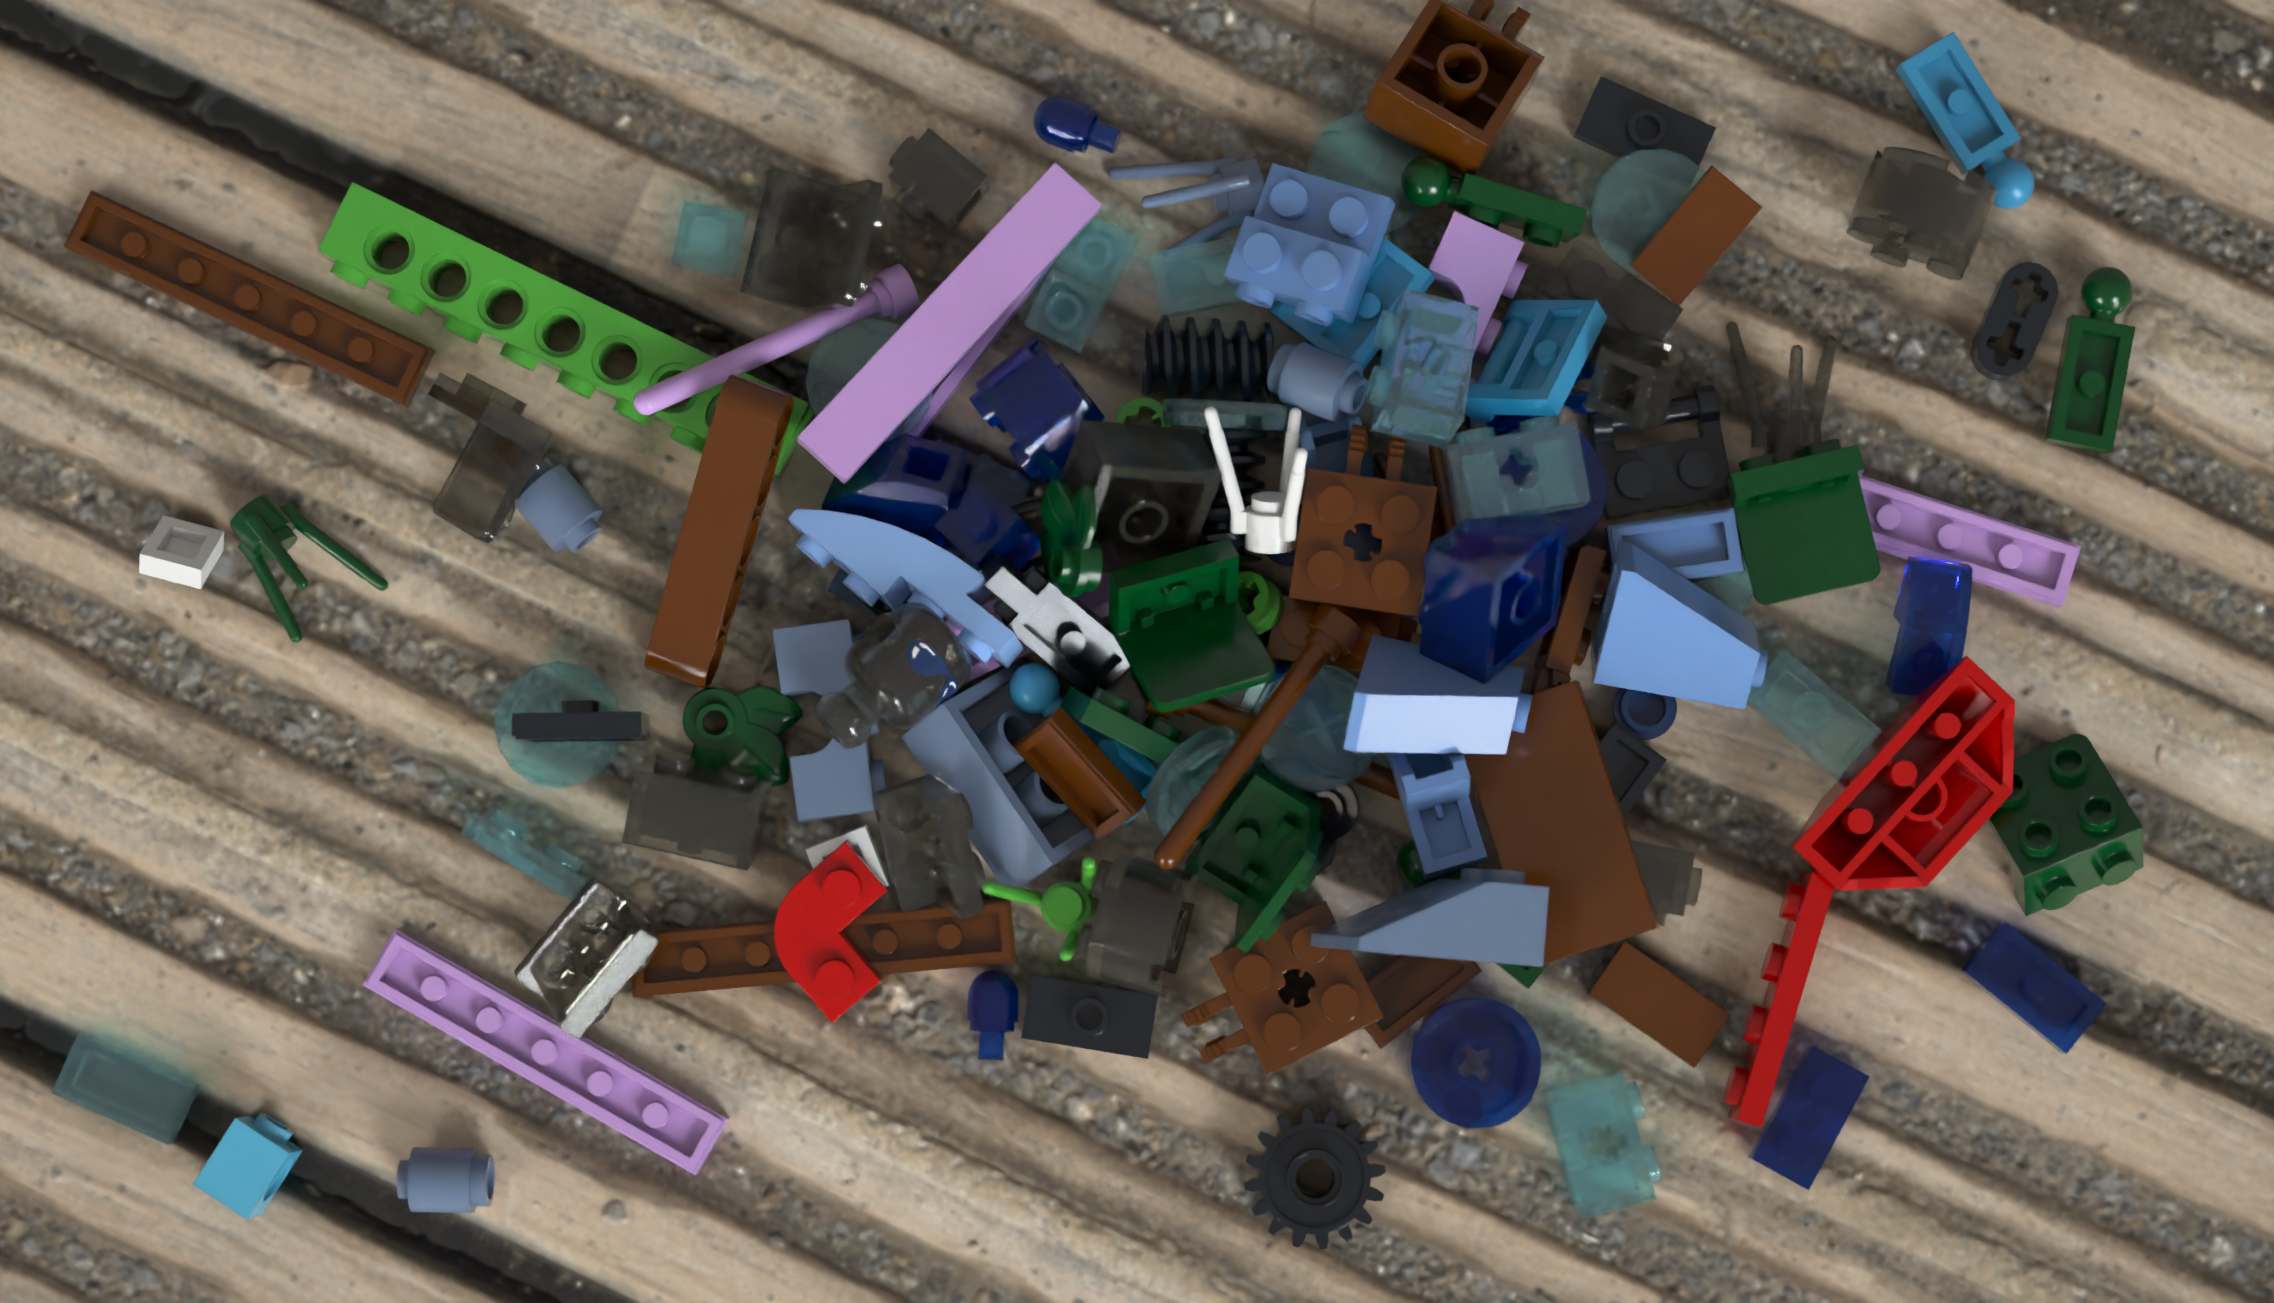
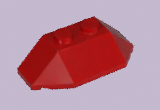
M1968 656L1963 657L1909 703L1822 797L1790 847L1838 891L1927 887L2013 793V719H2015V700Z

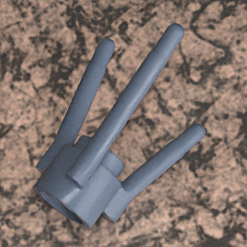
M1235 155L1214 161L1141 164L1111 167L1108 170V176L1111 179L1209 175L1207 176V182L1167 190L1142 198L1141 203L1143 207L1152 208L1210 196L1216 213L1227 210V215L1165 249L1162 256L1166 261H1171L1197 248L1231 228L1241 226L1245 216L1252 217L1251 210L1256 209L1265 185L1256 158L1253 157L1237 162Z

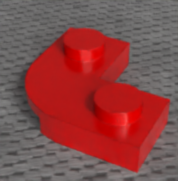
M848 840L844 841L790 889L778 909L774 925L775 946L784 968L831 1023L837 1020L882 980L880 974L841 930L885 894L889 887Z

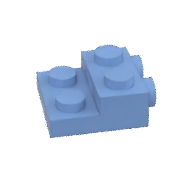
M1272 163L1253 218L1245 216L1224 276L1237 289L1235 296L1253 305L1271 308L1273 301L1276 300L1296 306L1295 315L1315 324L1330 326L1333 318L1353 324L1395 203L1387 196Z

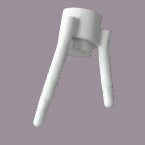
M1207 407L1204 415L1230 508V532L1245 534V548L1252 552L1280 554L1294 550L1297 540V516L1307 461L1306 449L1299 448L1301 410L1294 407L1289 411L1279 492L1266 491L1255 493L1251 497V505L1245 508L1217 410L1214 407Z

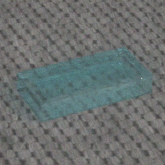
M82 1033L77 1035L52 1093L165 1144H173L200 1084Z

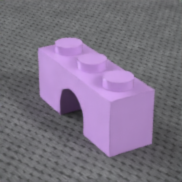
M1454 211L1428 270L1435 277L1432 283L1447 290L1457 301L1460 310V322L1454 330L1439 337L1423 336L1402 327L1376 383L1373 394L1440 424L1443 423L1449 409L1461 414L1462 410L1459 406V401L1467 386L1476 382L1475 378L1465 374L1475 352H1478L1487 357L1502 324V321L1491 317L1501 294L1513 299L1528 264L1517 260L1525 242Z

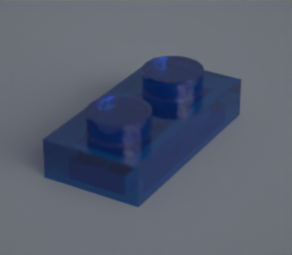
M1999 922L1960 971L2056 1050L2064 1054L2069 1052L2107 1004L2006 922Z
M1808 1045L1748 1158L1800 1187L1809 1190L1869 1076L1815 1046Z

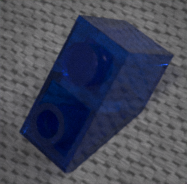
M909 434L900 435L884 442L845 484L834 475L823 501L822 510L859 515L891 524L923 537L934 544L944 546L962 499L967 449Z

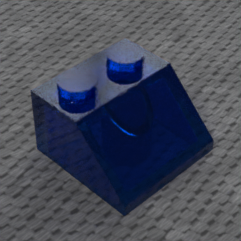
M1558 514L1467 518L1445 536L1436 538L1429 546L1423 561V569L1427 574L1424 602L1418 616L1419 624L1422 626L1419 654L1473 680L1486 684L1557 625L1569 519Z

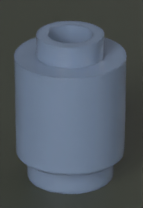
M1302 342L1297 346L1286 343L1280 347L1271 363L1267 386L1269 391L1278 394L1279 400L1282 403L1297 407L1300 410L1332 422L1340 423L1349 414L1355 415L1360 410L1367 395L1368 381L1363 378V369L1359 362Z
M548 457L542 458L528 467L509 488L511 494L517 499L514 505L515 508L554 552H559L568 547L572 553H576L588 545L601 531L597 521L601 517L603 510L563 465L555 466Z
M413 1147L409 1160H400L397 1194L399 1199H408L411 1212L474 1213L477 1206H491L495 1186V1166L491 1154H478L476 1148Z

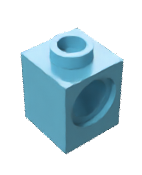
M260 1113L256 1119L251 1116L235 1118L193 1185L245 1219L261 1216L303 1149L289 1141L293 1134L292 1130L269 1115Z

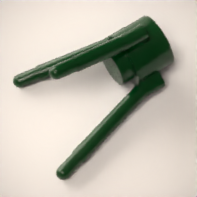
M264 494L243 506L230 522L231 528L242 540L238 545L239 550L251 563L280 622L293 642H300L302 640V633L265 559L267 561L276 560L298 589H306L309 582L287 552L297 541V536L293 532L294 529L298 530L376 589L384 591L388 588L386 579L308 521L292 502L281 507L272 495Z

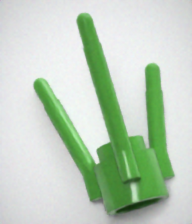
M1088 856L1082 862V880L1079 883L1061 881L1053 884L1045 893L1000 882L986 881L982 885V890L986 894L1041 907L1043 918L1047 924L1057 931L1066 933V939L1061 947L1059 956L1063 961H1068L1075 954L1078 946L1085 943L1084 930L1093 924L1097 916L1098 903L1094 893L1099 888L1100 881L1096 878L1095 859Z

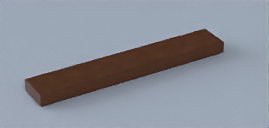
M92 190L63 246L80 256L407 408L435 353L432 348Z
M1008 899L862 912L841 930L880 975L1017 963L1011 900ZM775 920L628 933L633 997L797 982L784 968L778 956L774 940Z

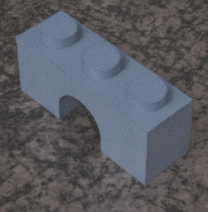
M850 619L774 629L773 637L781 694L789 697L801 695L821 696L832 705L837 721L834 736L827 746L812 754L789 757L798 821L808 823L879 813L877 798L888 797V785L883 759L872 760L869 735L880 734L875 696L864 697L860 672L871 671L867 634H855L854 624Z

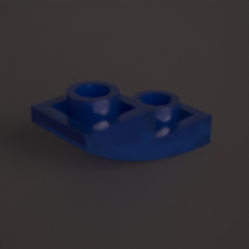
M1908 556L1893 613L1900 627L1885 684L1891 693L1919 696L1962 659L1972 590L1973 568L1969 564Z

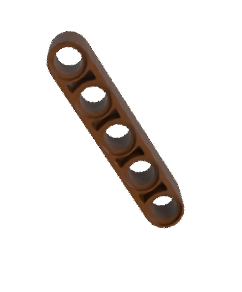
M732 374L724 383L715 407L645 657V669L704 689L708 688L712 683L722 658L794 404L793 394Z

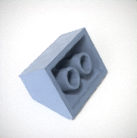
M1023 659L942 703L901 737L1000 883L1021 888L1044 875L1097 839L1013 747L1023 734L1045 718L1041 713L1029 714L1021 711L1010 698L1009 682L1014 672L1026 664Z

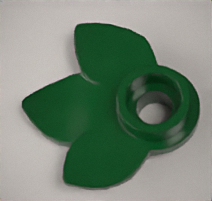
M1056 475L1049 482L1042 500L1041 514L1046 530L1041 536V560L1045 572L1048 573L1054 583H1058L1062 595L1078 597L1083 591H1094L1102 575L1103 556L1101 546L1097 540L1092 539L1097 523L1095 490L1093 484H1086L1074 497L1064 477Z
M763 685L747 688L737 694L721 687H709L695 693L688 700L684 708L683 727L688 738L694 743L689 766L696 783L704 791L717 799H721L729 792L736 778L760 788L786 784L789 780V763L784 746L777 736L800 720L803 716L801 707L789 696H784L780 691ZM712 710L721 711L727 717L726 725L716 731L706 728L702 722L706 713Z

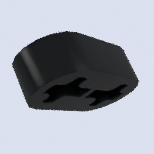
M2033 262L2018 264L2006 272L1995 287L1970 350L1973 365L1980 374L1988 379L2000 381L2012 378L2027 367L2034 355L2058 295L2057 281L2051 271L2043 265ZM2027 278H2031L2035 281L2033 292L2042 297L2041 302H2031L2023 310L2020 317L2013 314L2019 300V293L2012 290L2011 286L2012 284L2020 285ZM2007 326L2015 329L2009 343V349L2017 354V358H2009L2000 366L1993 362L1995 352L1991 348L1986 347L1987 341L1996 342L2004 335Z

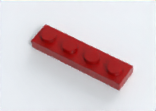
M1802 873L1799 883L1790 881L1787 885L1779 911V917L1787 920L1780 944L1771 942L1761 969L1760 978L1769 981L1762 1006L1752 1004L1742 1032V1041L1750 1043L1743 1068L1736 1065L1733 1066L1724 1091L1723 1102L1731 1105L1728 1118L1761 1128L1834 891V887L1819 873Z

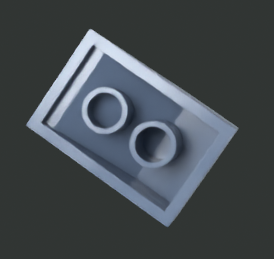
M1461 868L1460 880H1433L1312 932L1310 946L1543 967L1549 887L1525 885L1526 872Z

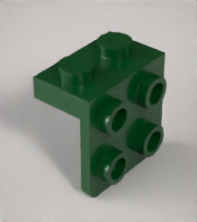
M1840 439L1825 440L1803 447L1804 457L1780 463L1776 453L1760 455L1739 462L1741 472L1730 474L1726 485L1731 506L1734 508L1736 526L1753 597L1759 604L1771 605L1871 582L1879 575L1881 569L1859 481L1861 474L1865 470L1859 444L1842 448Z
M1229 538L1109 572L1108 626L1152 706L1158 711L1169 712L1264 684L1272 680L1274 676V662L1237 601L1239 554Z
M2070 735L2014 759L2013 793L1987 821L2013 864L2014 897L2025 916L2043 909L2056 910L2073 901L2077 895L2103 884L2108 886L2119 884L2130 878L2136 870L2144 867L2143 827L2090 740L2085 735Z
M1258 764L1254 766L1188 856L1184 870L1238 904L1234 946L1245 953L1250 950L1258 938L1266 942L1272 937L1285 914V908L1282 906L1293 891L1296 890L1299 893H1303L1311 885L1322 864V860L1317 858L1318 847L1324 835L1319 830L1321 804Z

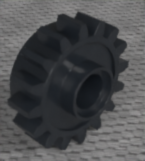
M1309 1106L1302 1107L1300 1114L1301 1122L1292 1124L1284 1114L1276 1116L1281 1131L1272 1136L1260 1130L1257 1137L1266 1147L1263 1154H1247L1245 1159L1248 1164L1259 1169L1258 1177L1244 1181V1188L1253 1192L1261 1191L1263 1197L1252 1206V1212L1257 1216L1270 1211L1274 1218L1269 1225L1268 1232L1275 1236L1286 1226L1291 1228L1292 1245L1298 1248L1305 1240L1306 1234L1315 1235V1240L1320 1249H1327L1328 1233L1337 1230L1346 1242L1352 1240V1232L1348 1223L1356 1218L1358 1221L1369 1225L1373 1219L1367 1210L1363 1208L1366 1200L1382 1201L1384 1197L1381 1191L1370 1186L1371 1178L1386 1173L1384 1165L1368 1163L1367 1156L1378 1147L1376 1141L1371 1139L1358 1143L1354 1138L1358 1134L1361 1124L1354 1119L1347 1123L1343 1129L1336 1126L1338 1120L1337 1110L1333 1108L1327 1110L1323 1121L1314 1120V1115ZM1311 1159L1325 1161L1332 1170L1330 1186L1323 1193L1317 1195H1309L1302 1192L1296 1184V1174L1299 1167Z

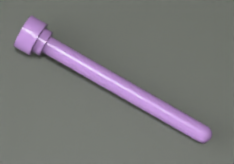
M901 264L888 267L875 273L873 281L866 284L865 292L639 391L633 400L634 407L640 414L650 415L725 382L731 374L739 376L874 315L879 319L889 316L892 320H897L915 312L920 307L915 285Z

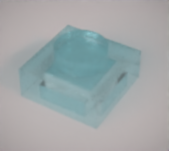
M684 201L671 261L675 267L736 278L748 222L747 214L745 212Z

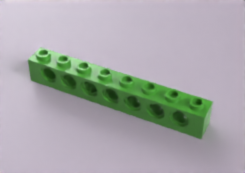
M354 182L351 183L318 248V251L334 262L330 273L361 289H365L368 281L371 280L390 290L386 298L387 301L421 317L425 307L447 317L443 328L475 344L478 343L481 335L501 343L504 346L499 355L533 372L538 362L560 372L556 381L559 385L588 399H591L595 390L617 400L613 408L615 412L646 427L653 417L674 428L670 435L671 439L698 453H703L715 407L725 382L692 396L690 401L681 407H666L650 415H642L637 412L633 400L639 391L707 362L714 357ZM394 241L408 242L409 255L405 263L395 269L383 268L381 256L385 247ZM451 268L464 269L466 282L463 289L454 296H440L437 290L440 276ZM508 295L520 296L523 301V309L518 319L509 324L495 323L493 312L497 302ZM571 322L579 326L580 337L572 349L565 352L551 350L550 335L558 325ZM620 350L635 352L637 365L630 376L621 380H614L607 376L606 364L612 354ZM743 373L738 376L774 389H778L747 373ZM795 396L791 418L774 473V477L780 480L799 444L797 437L808 426L814 414L809 403Z

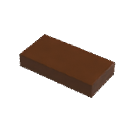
M1711 165L1629 265L1680 306L1761 210L1762 206Z
M1061 706L1023 734L1013 745L1014 749L1099 841L1137 814L1147 802Z
M1626 941L1621 942L1586 993L1693 1068L1696 1067L1731 1016L1728 1012Z
M1396 955L1365 979L1384 1018L1364 1027L1378 1047L1382 1049L1476 977L1482 970L1475 961Z

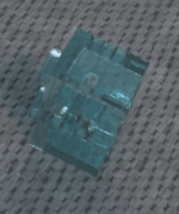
M1405 288L1393 310L1384 309L1382 311L1374 336V347L1383 349L1381 365L1374 366L1366 391V403L1374 405L1372 431L1441 448L1447 447L1465 418L1479 307Z
M1553 415L1520 422V433L1495 437L1494 427L1477 428L1457 433L1455 435L1457 444L1447 445L1443 452L1457 530L1584 507L1591 500L1577 423L1559 425L1558 416ZM1509 455H1515L1518 465L1530 464L1531 471L1522 479L1521 485H1515L1511 475H1499V469L1503 468L1508 461Z
M1612 1071L1541 1090L1575 1216L1583 1219L1656 1199L1653 1184L1662 1181V1174L1653 1145L1642 1146L1636 1121L1645 1119V1111L1635 1081L1625 1083L1622 1072ZM1601 1125L1604 1126L1607 1132L1619 1134L1620 1143L1611 1146L1612 1158L1607 1160L1603 1154L1589 1150V1142L1598 1139L1597 1126Z

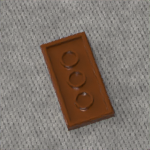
M1574 680L1533 694L1525 732L1511 731L1506 754H1465L1502 870L1526 872L1525 885L1549 887L1543 965L1660 928L1580 682Z

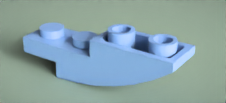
M796 509L788 518L801 536L795 545L822 568H825L832 561L849 574L843 583L871 607L880 599L896 611L912 592L913 594L907 600L908 603L933 624L937 625L944 617L959 629L961 633L957 636L956 641L982 663L985 664L993 656L1006 668H1009L1024 650L1015 633L980 606L992 592L984 585L985 579L983 575L947 550L923 537L894 525L859 515L829 510Z

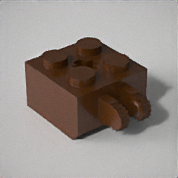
M1429 0L1378 78L1363 118L1421 152L1440 159L1447 167L1461 175L1467 173L1475 176L1531 88L1545 58L1543 55L1517 41L1531 14L1518 7L1506 20L1502 32L1484 22L1495 5L1494 0H1475L1468 12L1448 0Z
M1352 424L1345 474L1308 468L1289 598L1418 617L1437 487L1400 482L1407 432L1392 430V435L1387 441L1385 480L1360 476L1362 458L1366 456L1369 436L1366 433L1367 426ZM1364 525L1370 527L1371 537L1381 541L1379 554L1376 556L1370 551L1368 554L1369 561L1360 562L1354 560V549L1344 546L1345 534L1349 530L1355 535L1357 532L1355 526Z
M1326 900L1281 922L1268 941L1264 942L1258 938L1248 952L1245 953L1233 946L1210 958L1226 992L1182 1013L1181 1016L1187 1027L1192 1025L1199 1026L1215 1018L1216 1013L1233 1005L1244 1028L1228 1036L1222 1035L1206 1043L1205 1048L1199 1050L1205 1064L1251 1042L1267 1075H1270L1384 1018L1351 950L1310 946L1312 932L1336 923ZM1300 969V977L1306 971L1314 978L1316 985L1308 990L1309 1002L1303 1005H1294V998H1291L1290 1002L1287 1003L1280 996L1278 990L1286 985L1284 973L1288 970Z

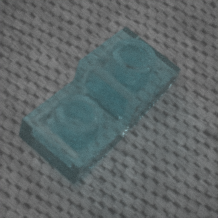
M1095 215L1060 253L1055 266L1050 268L1024 325L1081 353L1104 312L1137 246L1140 236Z

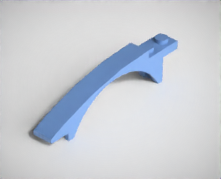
M1286 404L1288 415L1289 411L1294 407ZM1301 410L1299 448H1304L1307 451L1306 479L1308 468L1345 474L1352 424L1362 425L1360 417H1357V414H1349L1342 422L1335 423ZM1367 446L1366 456L1362 458L1360 476L1374 478ZM1364 525L1355 526L1357 531L1355 535L1349 530L1345 534L1344 546L1354 549V560L1360 562L1369 561V552L1372 551L1374 553L1381 546V541L1371 537L1370 527ZM1402 615L1404 618L1412 619L1410 616ZM1385 753L1387 763L1390 765L1424 880L1461 870V868L1486 863V850L1469 798L1470 774L1463 755L1447 753Z

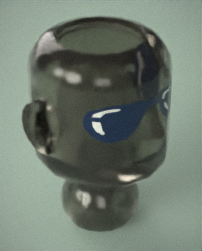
M918 602L902 604L890 613H884L874 618L869 623L866 633L848 649L844 658V668L851 683L842 691L830 692L824 695L816 705L815 716L831 737L844 749H853L861 746L869 737L871 727L881 718L893 727L911 729L923 721L967 682L971 673V658L956 634L932 609Z

